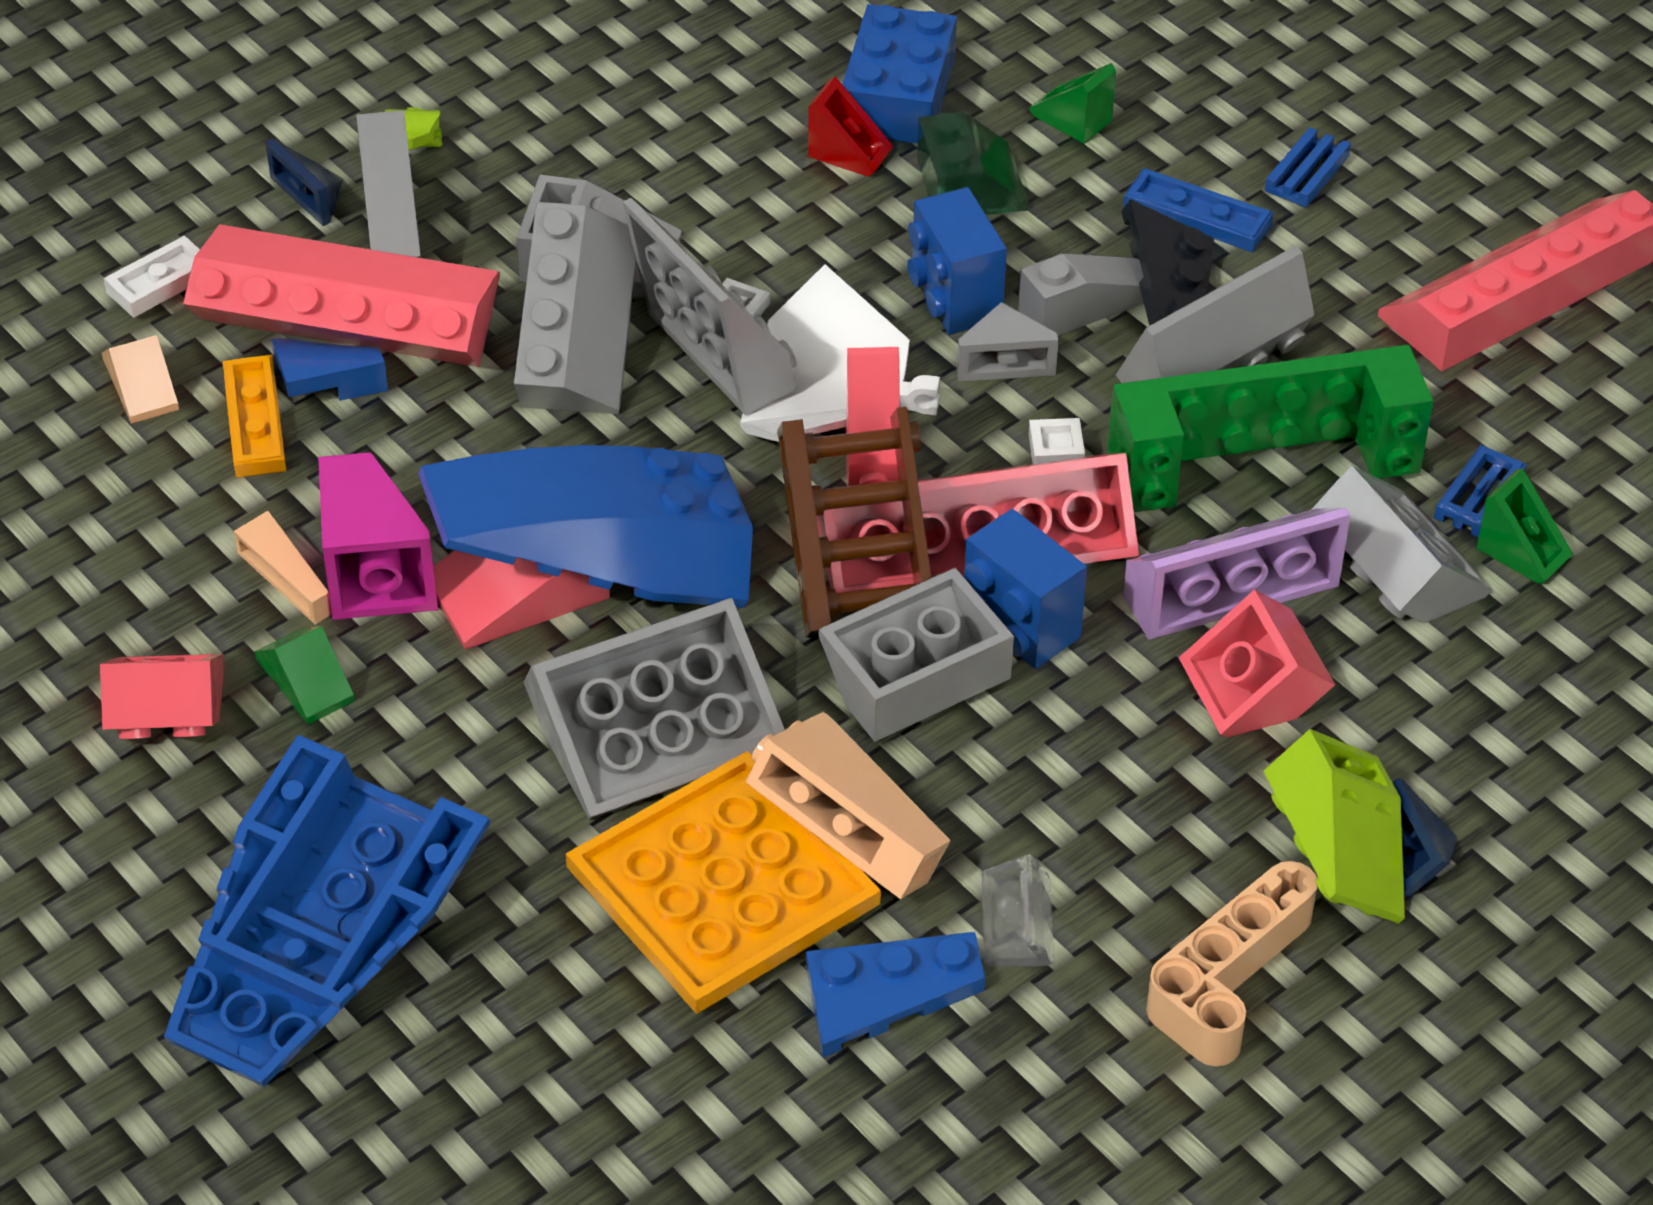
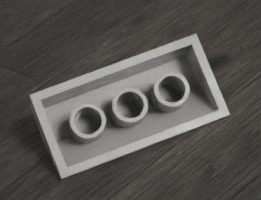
M536 202L514 386L521 408L619 414L636 257L628 224L587 205Z
M1296 245L1147 327L1116 373L1117 378L1121 383L1260 365L1269 359V354L1278 349L1282 354L1294 349L1305 339L1306 336L1303 330L1314 317L1302 251Z

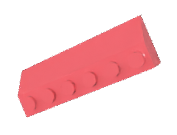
M1636 190L1595 199L1380 308L1378 317L1443 372L1652 263L1653 204Z
M219 224L194 257L183 304L201 320L352 346L376 347L381 351L480 367L500 273L495 270Z
M1126 453L1103 454L918 480L931 576L940 575L956 568L964 577L966 539L1012 508L1084 564L1139 556ZM902 501L824 510V516L816 517L819 537L827 536L829 541L906 532ZM910 553L831 562V568H825L830 588H834L836 593L914 584Z

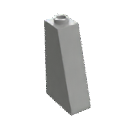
M404 110L358 114L356 118L370 248L376 251L421 258Z

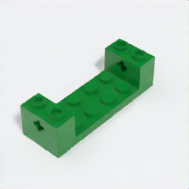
M1410 345L1113 384L1107 454L1126 453L1134 512L1176 507L1180 466L1183 460L1238 454L1355 437L1371 475L1377 478L1403 476L1421 472L1433 398Z

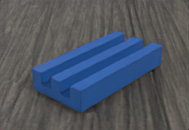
M1309 127L1266 178L1265 191L1307 208L1349 157L1351 143L1342 140L1337 146L1334 144V136L1325 134L1322 139L1317 138L1318 130ZM1324 155L1329 156L1300 192L1295 191L1302 181L1306 180L1313 172V168Z
M1480 445L1436 505L1434 519L1443 522L1446 517L1454 519L1453 527L1462 530L1465 525L1472 527L1471 535L1479 537L1485 505L1478 514L1475 513L1476 509L1505 469L1509 471L1501 483L1515 470L1523 468L1525 471L1527 464ZM1487 461L1493 463L1463 507L1456 505Z

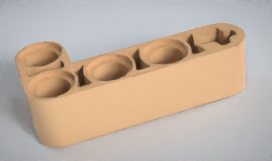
M1294 861L1280 862L1273 866L1159 959L1152 967L1146 1008L1148 1018L1158 1029L1198 1061L1206 1065L1218 1067L1235 1061L1240 1054L1246 1009L1244 1003L1233 991L1306 931L1311 924L1317 891L1315 881L1317 877L1310 867Z

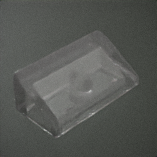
M1031 854L981 871L985 963L988 966H1046L1054 964L1051 885L1047 871Z

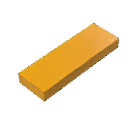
M272 355L223 361L236 478L287 471Z

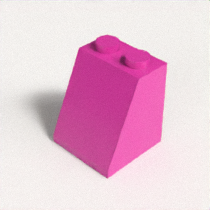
M369 452L318 457L322 548L333 620L437 611L438 603L430 531L373 454Z

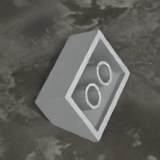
M1353 465L1345 471L1311 509L1346 508L1348 510L1350 521L1345 551L1353 558L1349 566L1363 581L1370 585L1376 584L1383 592L1379 597L1380 602L1400 619L1408 615L1421 622L1428 623L1487 597L1493 590L1403 490Z
M956 568L819 629L820 641L846 707L874 742L1011 679L1014 636Z

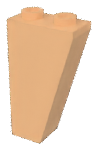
M822 712L803 722L797 720L788 729L776 735L772 733L766 735L753 751L751 759L755 764L746 783L899 899H902L928 883L951 840L830 716Z

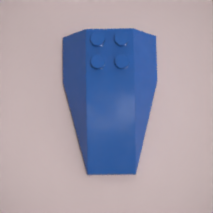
M578 445L543 447L475 455L421 466L418 473L445 548L511 565L514 564L516 558L533 561L536 563L539 572L558 577L562 569L588 575L589 585L610 590L614 582L634 587V596L652 601L712 605L732 598L735 606L745 608L749 601L753 525L722 455L634 446Z
M297 735L238 826L233 840V845L235 846L229 867L223 868L216 888L219 895L210 920H205L198 939L201 946L194 966H189L164 1034L166 1041L265 1087L434 916L491 824L490 819L442 797L439 798L432 810L355 777L344 754Z

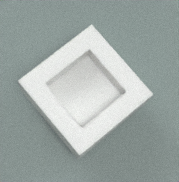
M1080 418L1029 420L1028 435L1033 464L1085 457Z

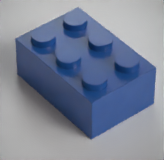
M867 4L842 85L888 140L931 145L955 61L957 16L940 14L934 11L924 12L895 8L889 5Z

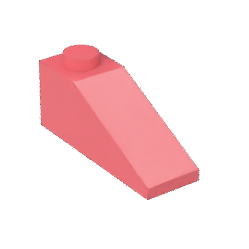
M899 347L847 348L846 434L892 428L890 416L896 408H900ZM895 449L846 455L847 486L899 480Z

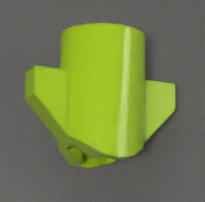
M408 107L407 110H404L408 149L441 147L443 145L441 129L439 128L441 121L440 110H423L419 107ZM385 109V112L399 111V109Z

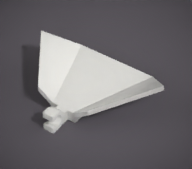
M825 264L768 320L767 324L770 333L778 341H786L795 355L797 365L792 369L796 390L746 416L742 414L740 428L746 434L779 442L777 429L783 421L803 419L804 432L813 434L846 427L847 348L899 347L900 407H907V410L937 415L940 394H938L940 377L921 375L915 377L912 382H905L910 340Z

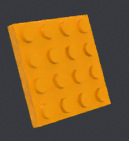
M748 750L566 853V865L569 871L696 1014L877 907L881 902V890L860 868L746 783L755 764Z

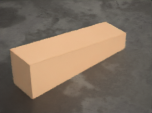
M269 511L234 531L237 553L315 625L332 615L328 590Z

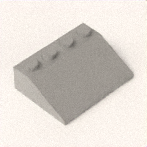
M632 198L623 201L649 315L745 416L796 390L792 368L796 367L797 362L788 343L784 340L778 341L770 333L763 318L760 315L753 316L745 308L739 294L735 290L728 291L721 284L716 271L710 265L705 267Z
M732 598L532 665L524 680V685L541 729L588 819L685 786L747 750L752 755L756 746L766 735L770 733L776 735L785 730Z

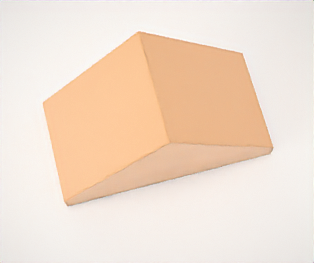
M157 335L112 347L102 352L104 363L131 424L179 410Z

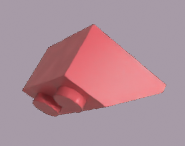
M1255 589L1179 657L1220 735L1226 738L1295 720L1335 686L1334 681L1292 609Z
M224 654L116 657L101 663L102 729H118V738L151 737V728L172 727L174 737L206 735L205 726H213L220 722Z

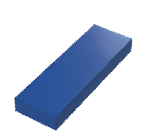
M1143 168L1124 195L1123 208L1131 199L1189 227L1197 228L1215 240L1252 253L1271 227L1273 220L1272 211Z

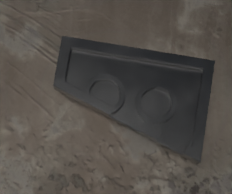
M1130 199L1121 213L1124 224L1130 225L1134 239L1129 245L1132 257L1140 261L1143 278L1139 282L1149 326L1207 295L1214 238L1204 234L1197 228L1189 227Z

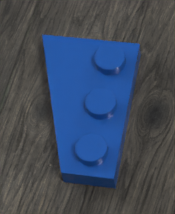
M975 932L806 951V968L822 1058L841 1051V1044L864 1034H867L870 1039L889 1031V1024L914 1013L922 1016L928 1015L981 993L985 987V974Z

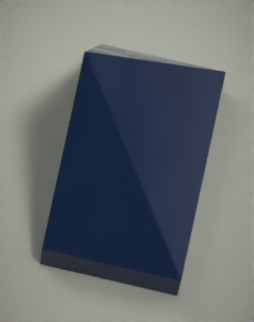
M274 138L266 141L270 178L322 226L331 223L343 178Z
M1397 778L1392 783L1401 800L1404 896L1408 898L1450 864L1457 836L1404 780Z

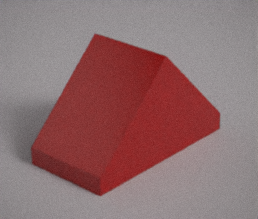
M836 76L829 79L808 106V157L868 177L876 171L893 148L890 141Z

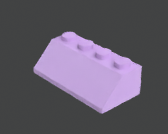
M1316 508L1127 560L1123 597L1147 639L1150 640L1221 620L1254 589L1282 603L1339 587L1350 513L1346 508Z

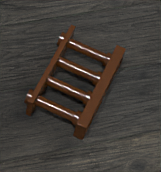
M907 407L896 408L890 416L892 428L814 437L813 433L804 432L803 419L783 421L777 429L805 637L819 635V629L831 624L832 620H838L839 614L858 612L938 576H931L914 459V452H918L921 449L920 431L917 420L909 421ZM895 449L899 480L821 489L820 484L812 485L809 465L816 464L817 458ZM902 501L906 532L829 541L827 536L819 537L816 517L824 516V510ZM910 553L914 584L836 593L834 588L826 589L824 568H831V562Z

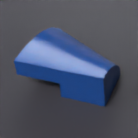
M284 338L270 339L280 377L284 380L288 397L334 387L336 388L339 401L388 391L385 361L379 348Z

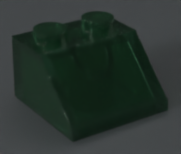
M966 112L942 113L919 117L917 161L928 197L969 187L986 215L1028 210V200L1009 143Z

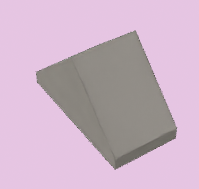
M1001 302L958 339V382L1056 376L1058 335L1053 330Z

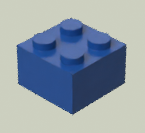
M969 187L914 201V222L909 223L908 226L909 237L913 246V256L907 262L910 280L915 287H921L926 296L931 316L933 318L939 317L949 335L969 330L1001 302L1004 303L1007 248Z
M1013 508L966 539L964 578L1014 636L1013 655L1020 656L1033 668L1037 669L1081 638L1087 566Z

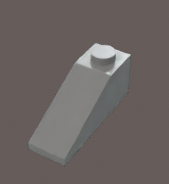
M1060 254L1020 269L1018 312L1053 330L1059 336L1141 305L1144 302L1139 282L1143 278L1139 259Z

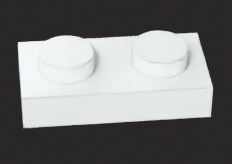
M182 236L103 278L106 293L134 318L187 289L193 260L200 249L187 237Z

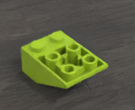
M1309 729L1263 771L1274 791L1271 794L1272 800L1276 807L1287 816L1296 833L1293 836V840L1302 854L1309 858L1318 876L1315 879L1316 885L1329 901L1335 904L1342 903L1359 909L1368 916L1376 915L1399 924L1405 919L1400 796L1378 756Z

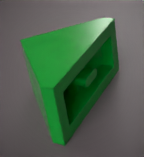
M1110 63L1057 85L1028 109L1034 117L1084 144L1112 122L1116 69Z
M1523 468L1515 470L1486 498L1476 549L1537 584L1546 582L1573 554Z
M322 626L299 629L254 651L256 660L308 725L355 702L354 694Z

